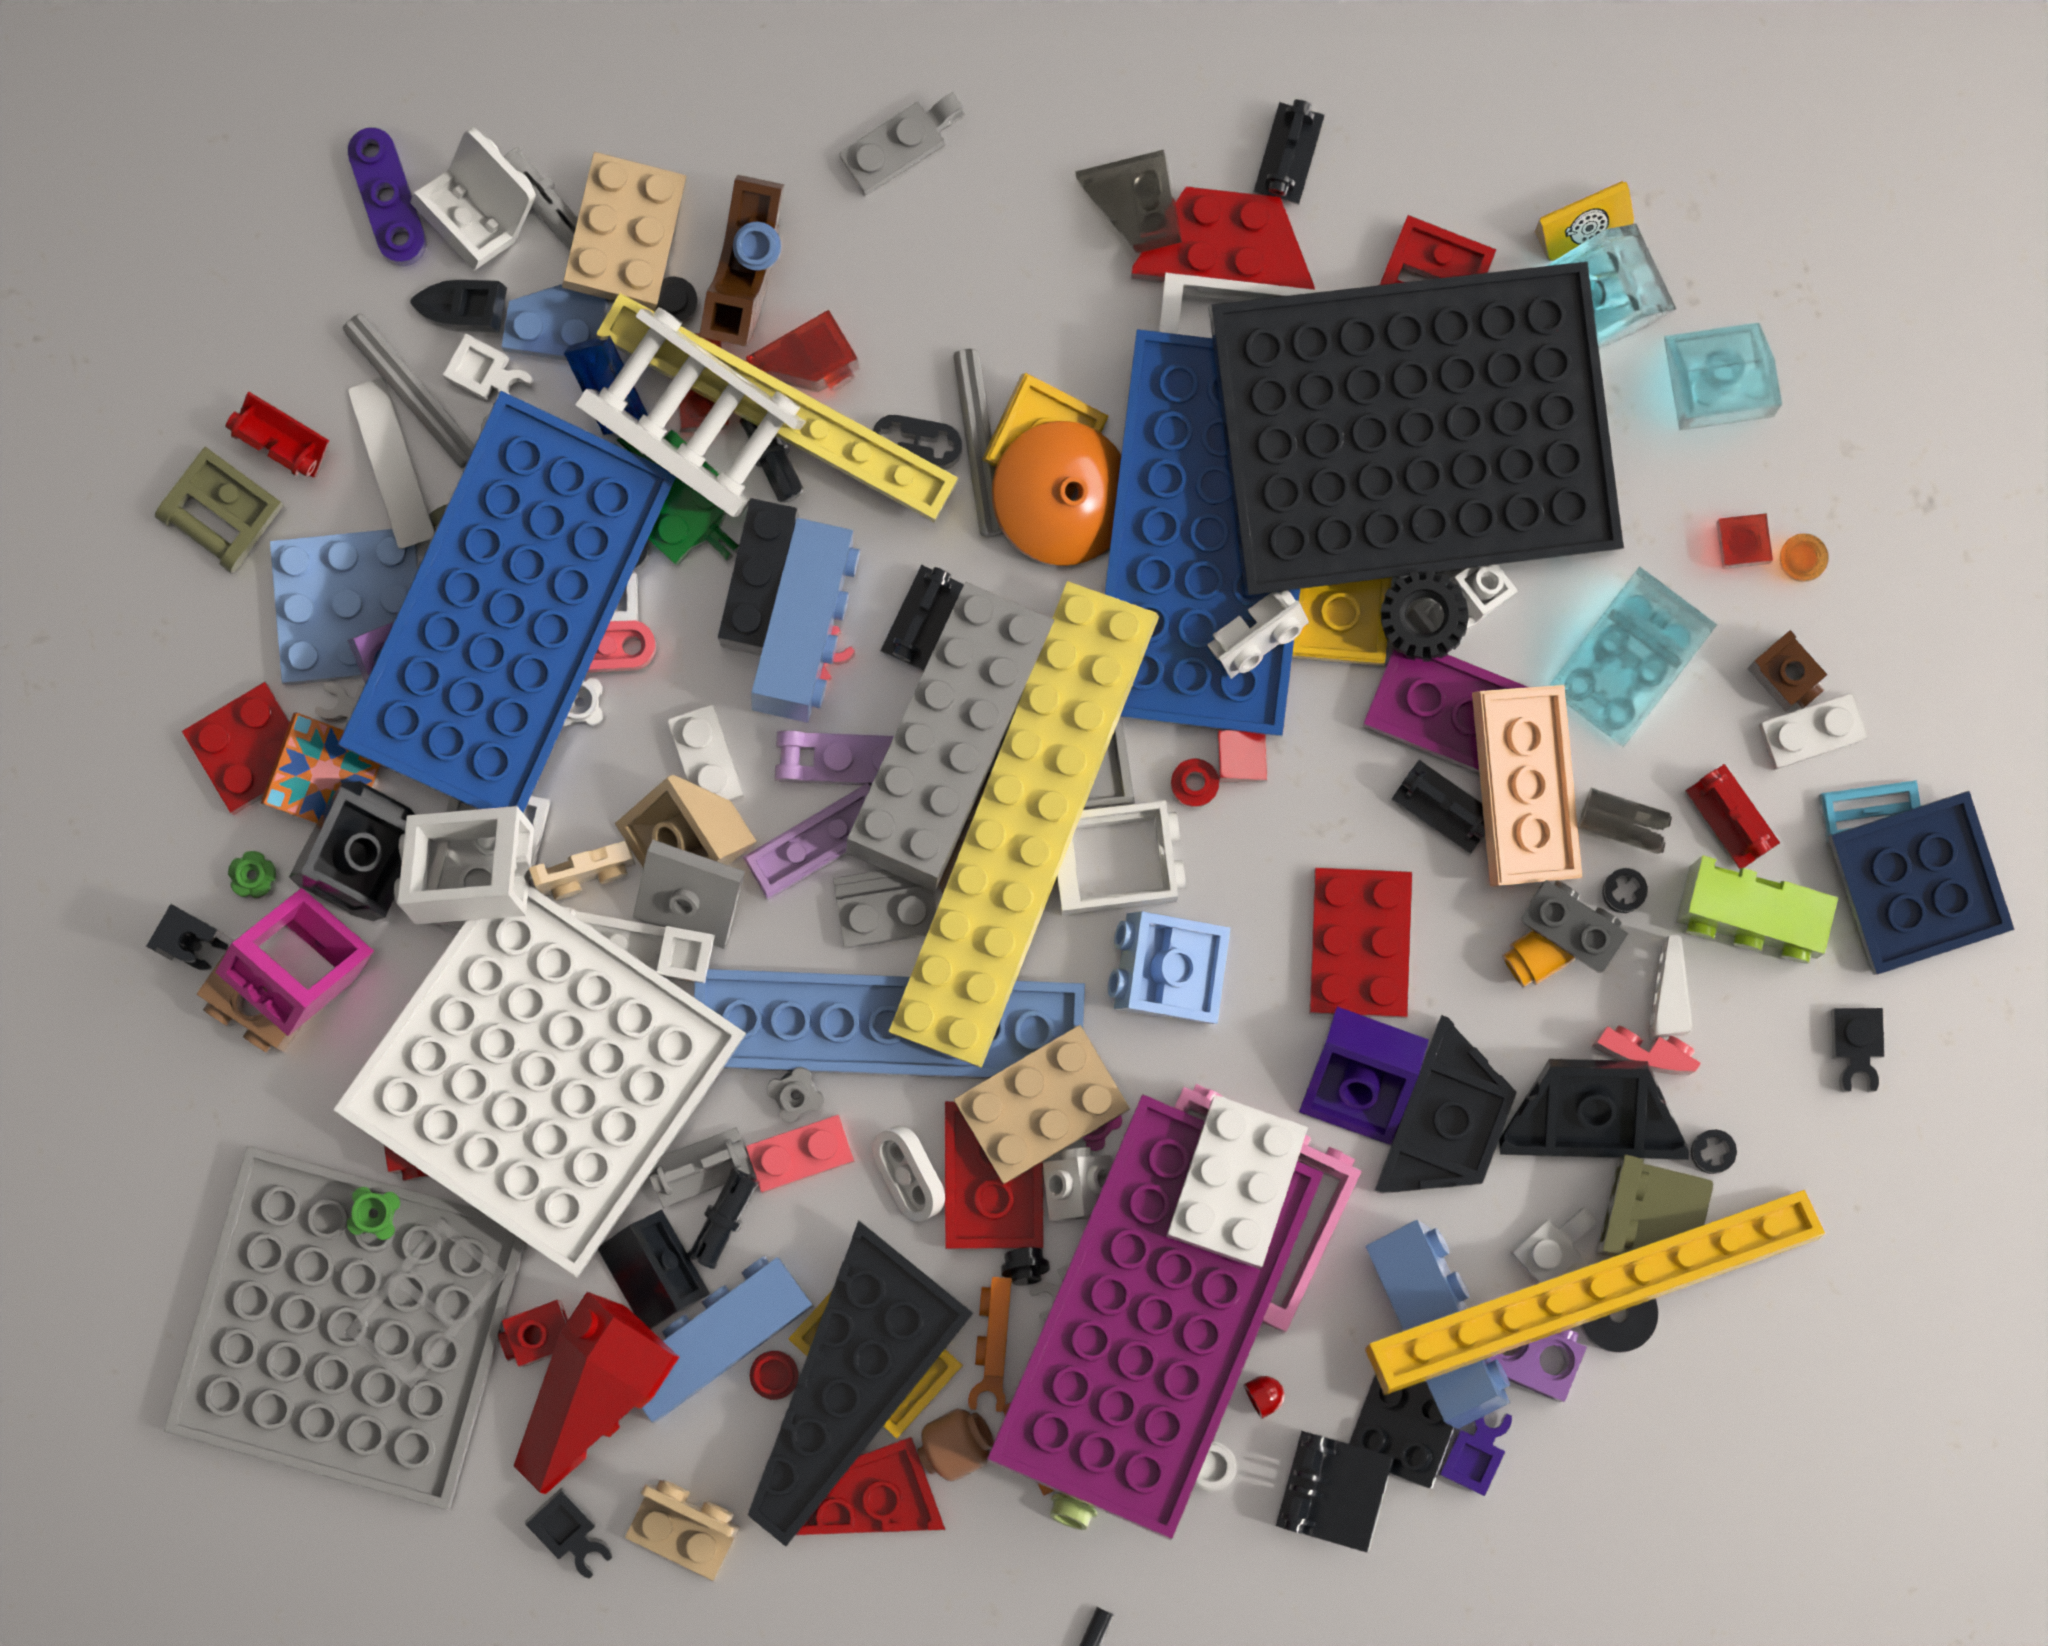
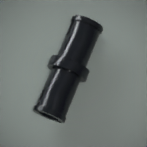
M736 1168L731 1169L730 1175L714 1206L708 1205L704 1213L707 1219L691 1250L688 1251V1257L692 1260L698 1258L697 1263L710 1269L716 1268L717 1262L733 1231L739 1232L743 1224L740 1218L756 1187L760 1184L756 1178L751 1177L750 1179L748 1178L749 1174Z

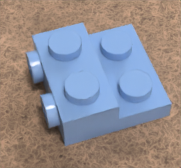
M1143 911L1127 913L1126 921L1122 920L1119 922L1114 936L1116 949L1122 950L1119 969H1114L1111 972L1108 980V995L1111 998H1115L1114 1009L1155 1017L1166 1016L1206 1024H1217L1230 927Z

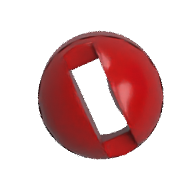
M1260 1376L1243 1384L1251 1404L1261 1419L1275 1413L1282 1406L1285 1393L1283 1386L1278 1380L1269 1376Z

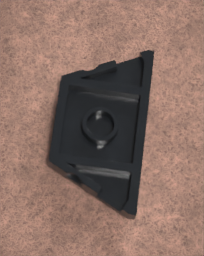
M1441 1015L1438 1020L1418 1079L1374 1188V1191L1377 1193L1481 1185L1485 1179L1517 1092L1502 1075H1499L1491 1067L1482 1053L1468 1042L1454 1026V1023L1446 1016Z
M1549 1059L1499 1139L1500 1155L1610 1158L1629 1155L1647 1159L1689 1160L1687 1143L1648 1061Z

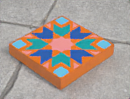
M296 712L293 713L260 804L317 824L341 783L361 781L372 787L380 765L337 746L344 730Z

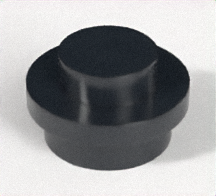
M672 276L664 278L655 311L660 307L677 318L681 323L689 320L694 315L698 304L697 294L692 284L681 277Z
M1040 1248L1014 1249L1004 1254L1005 1264L1001 1266V1275L1005 1278H1012V1284L1031 1285L1042 1280L1041 1275L1050 1270V1264L1047 1259H1044L1043 1250Z

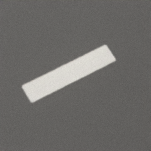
M378 378L349 388L350 400L398 548L403 549L432 539L434 535L432 524L385 380Z

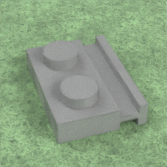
M886 870L833 878L845 949L927 936L937 911L932 890Z

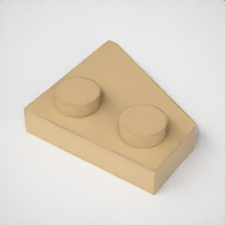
M622 841L599 849L571 855L568 857V861L547 869L544 863L529 867V871L535 887L544 896L552 894L554 900H561L582 891L580 884L597 878L600 884L621 879L628 875L626 868L636 864L629 845L626 841Z

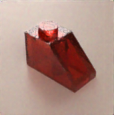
M829 310L746 357L747 363L780 381L815 392H820L827 387L830 391L842 388L855 378L853 372L859 369L856 354Z

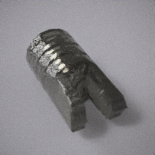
M1591 787L1580 814L1578 828L1659 854L1664 852L1666 844L1664 837L1633 823L1644 827H1651L1652 829L1664 830L1670 827L1672 816L1669 812Z

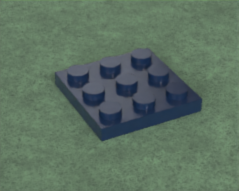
M1964 791L1828 836L1873 975H1878L2015 930L1970 791Z

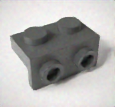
M1545 880L1531 899L1530 905L1521 917V922L1594 971L1602 973L1629 933L1620 928L1622 922L1611 913L1599 907L1594 911L1580 902L1581 895L1568 885L1558 880L1554 884Z

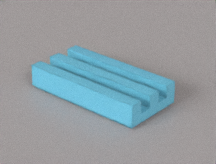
M1917 780L1821 793L1819 795L1820 805H1822L1823 810L1822 820L1826 829V843L1830 842L1829 835L1848 830H1837L1836 822L1897 814L1921 806ZM1908 793L1909 802L1834 812L1833 803Z

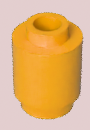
M1533 930L1511 943V950L1502 955L1507 968L1522 988L1530 983L1538 985L1575 961V957Z

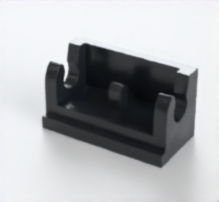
M170 904L146 947L171 961L176 957L198 970L207 971L211 970L212 966L206 960L198 959L195 951L199 952L202 950L201 943L209 942L212 947L226 951L234 939Z

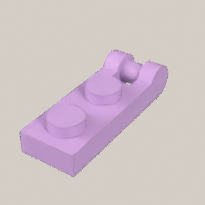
M778 731L776 747L781 748L780 764L775 765V781L841 785H865L868 783L869 786H872L894 736ZM800 750H814V766L799 765Z

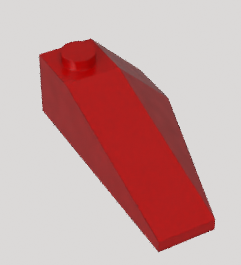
M586 1292L559 1334L513 1466L539 1493L546 1495L586 1459L587 1449L602 1436L611 1437L621 1428L618 1421L634 1407L642 1409L653 1399L680 1357L625 1305Z

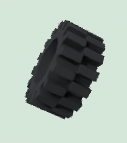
M1418 570L1409 572L1410 576L1406 578L1401 576L1385 594L1384 602L1381 605V623L1387 641L1392 644L1393 649L1398 653L1405 654L1408 659L1415 661V658L1423 659V662H1430L1432 658H1444L1448 656L1447 653L1449 651L1455 650L1460 645L1462 637H1465L1469 620L1466 598H1464L1458 584H1453L1450 577L1444 574L1440 576L1431 570H1426V573H1418ZM1420 598L1435 600L1440 604L1444 612L1441 626L1430 634H1419L1413 631L1405 619L1409 605Z

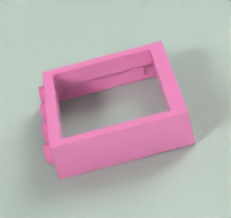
M1198 1084L1195 1085L1193 1091L1183 1087L1174 1108L1185 1113L1192 1110L1206 1117L1213 1096H1223ZM1307 1135L1305 1136L1297 1161L1322 1171L1339 1182L1281 1306L1279 1307L1270 1302L1262 1323L1283 1333L1287 1332L1362 1172L1352 1167L1355 1159L1337 1149L1329 1147L1325 1154L1308 1146L1311 1138Z

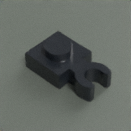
M1883 1008L1832 1009V1059L1847 1058V1067L1841 1072L1839 1077L1841 1091H1851V1078L1855 1073H1861L1866 1077L1867 1092L1877 1091L1879 1076L1875 1068L1871 1066L1870 1058L1884 1057Z
M562 1487L525 1520V1525L558 1560L570 1550L575 1556L577 1571L585 1578L589 1579L593 1576L592 1568L584 1560L589 1552H599L607 1561L612 1558V1551L605 1541L598 1538H590L587 1535L595 1527V1522Z

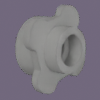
M796 1067L781 1079L774 1078L768 1083L767 1094L776 1100L780 1107L779 1116L785 1122L793 1123L798 1120L800 1114L808 1110L818 1111L823 1106L824 1096L821 1092L816 1091L815 1083L811 1078V1072L807 1068ZM798 1091L800 1097L797 1099L792 1098L791 1092Z

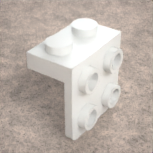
M471 128L463 134L449 170L414 192L410 203L475 271L515 243L536 194L529 179L522 172L517 171L500 154L496 144L490 138L484 137L476 128Z

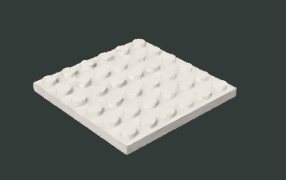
M529 885L526 916L467 920L333 1110L578 1278L744 1039L746 1033Z

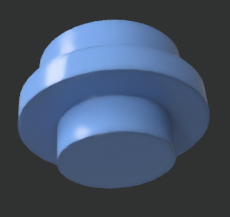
M762 222L748 223L741 227L734 237V255L738 262L748 269L756 271L765 270L775 264L781 253L780 237L776 230L768 224Z

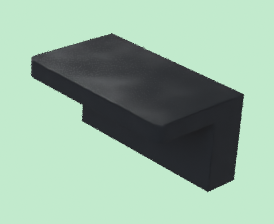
M662 1209L630 1224L598 1248L601 1257L633 1313L650 1329L710 1295Z

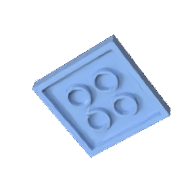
M392 529L270 541L282 684L287 686L363 678L347 640L394 622L419 567L417 544L403 549L398 548ZM379 649V650L377 651V653L375 654L374 663H375V661H376V659H377V657H378L379 652H380L381 649Z

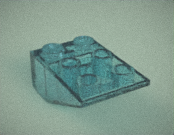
M1639 566L1549 686L1564 685L1566 705L1624 747L1718 624Z

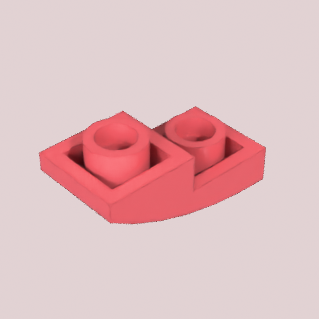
M1620 1025L1617 1026L1616 1030L1608 1026L1604 1028L1592 1045L1595 1049L1618 1061H1648L1652 1072L1690 1075L1701 1064L1691 1057L1695 1050L1674 1036L1670 1035L1667 1041L1659 1036L1653 1040L1646 1051L1640 1047L1643 1040L1632 1031Z

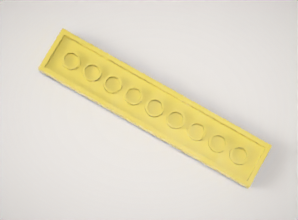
M1069 581L1066 582L1052 618L1054 623L1024 688L889 1029V1032L893 1035L982 1068L1159 619L1156 612Z

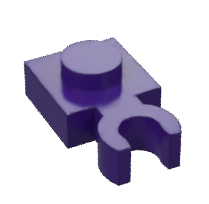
M1507 1413L1504 1414L1501 1423L1495 1428L1487 1426L1483 1416L1473 1421L1476 1428L1473 1435L1459 1430L1439 1475L1485 1496L1506 1452L1494 1446L1493 1443L1496 1437L1504 1435L1512 1424V1416Z

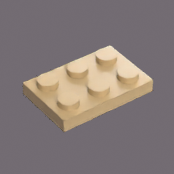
M594 152L561 288L615 301L619 293L655 311L687 175Z
M1078 1025L954 1099L1003 1185L1130 1110L1081 1025Z

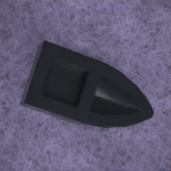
M449 280L423 289L411 298L410 303L424 317L436 323L449 325L456 331L499 333L507 287L500 281Z

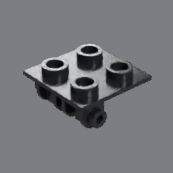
M1375 1374L1349 1444L1393 1456L1394 1461L1390 1474L1432 1489L1455 1427L1444 1422L1426 1381L1384 1395Z
M1301 1431L1276 1526L1369 1553L1394 1457Z

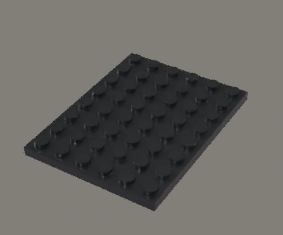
M1588 261L1220 303L1208 306L1245 596L1409 576V572L1417 570L1418 573H1426V570L1442 572L1624 549Z

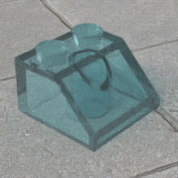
M1637 224L1604 229L1547 265L1588 261L1599 349L1645 329L1677 309Z
M1759 322L1664 337L1679 431L1774 417L1782 406L1775 359Z

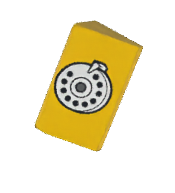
M1618 182L1540 217L1534 232L1547 259L1554 261L1630 227L1634 223V213L1627 182Z

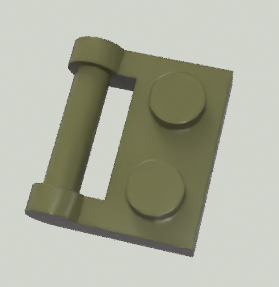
M204 447L159 505L154 516L166 526L172 524L219 558V565L233 574L243 564L251 548L284 505L214 452ZM190 496L240 532L232 544L183 509Z

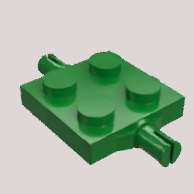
M672 429L664 437V439L677 448L682 443L687 444ZM619 437L617 439L627 451L659 465L623 438ZM706 461L703 463L702 466L716 476L719 475ZM676 477L648 539L676 566L694 548L706 542L720 553L726 561L731 559L733 555L720 542L723 541L735 553H737L739 544L720 528L727 512Z

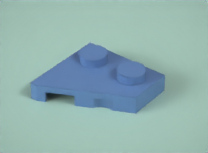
M562 284L510 300L502 349L504 352L598 365L601 340L597 339L596 333L605 319L608 299L561 288Z

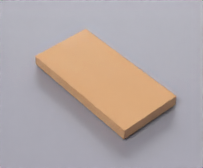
M1564 685L1472 692L1490 886L1582 878Z

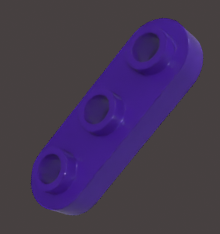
M374 127L364 128L355 133L350 139L347 153L377 245L388 262L397 266L412 265L425 253L427 239L418 211L410 203L413 196L392 138L385 131ZM369 144L379 146V152L373 157L363 155L364 148ZM383 188L394 190L393 197L388 201L378 199V193ZM403 231L409 234L408 241L405 244L395 245L392 243L393 236L397 232Z

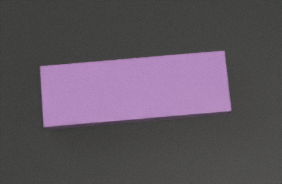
M868 783L743 856L744 861L768 900L847 854V838L871 788Z

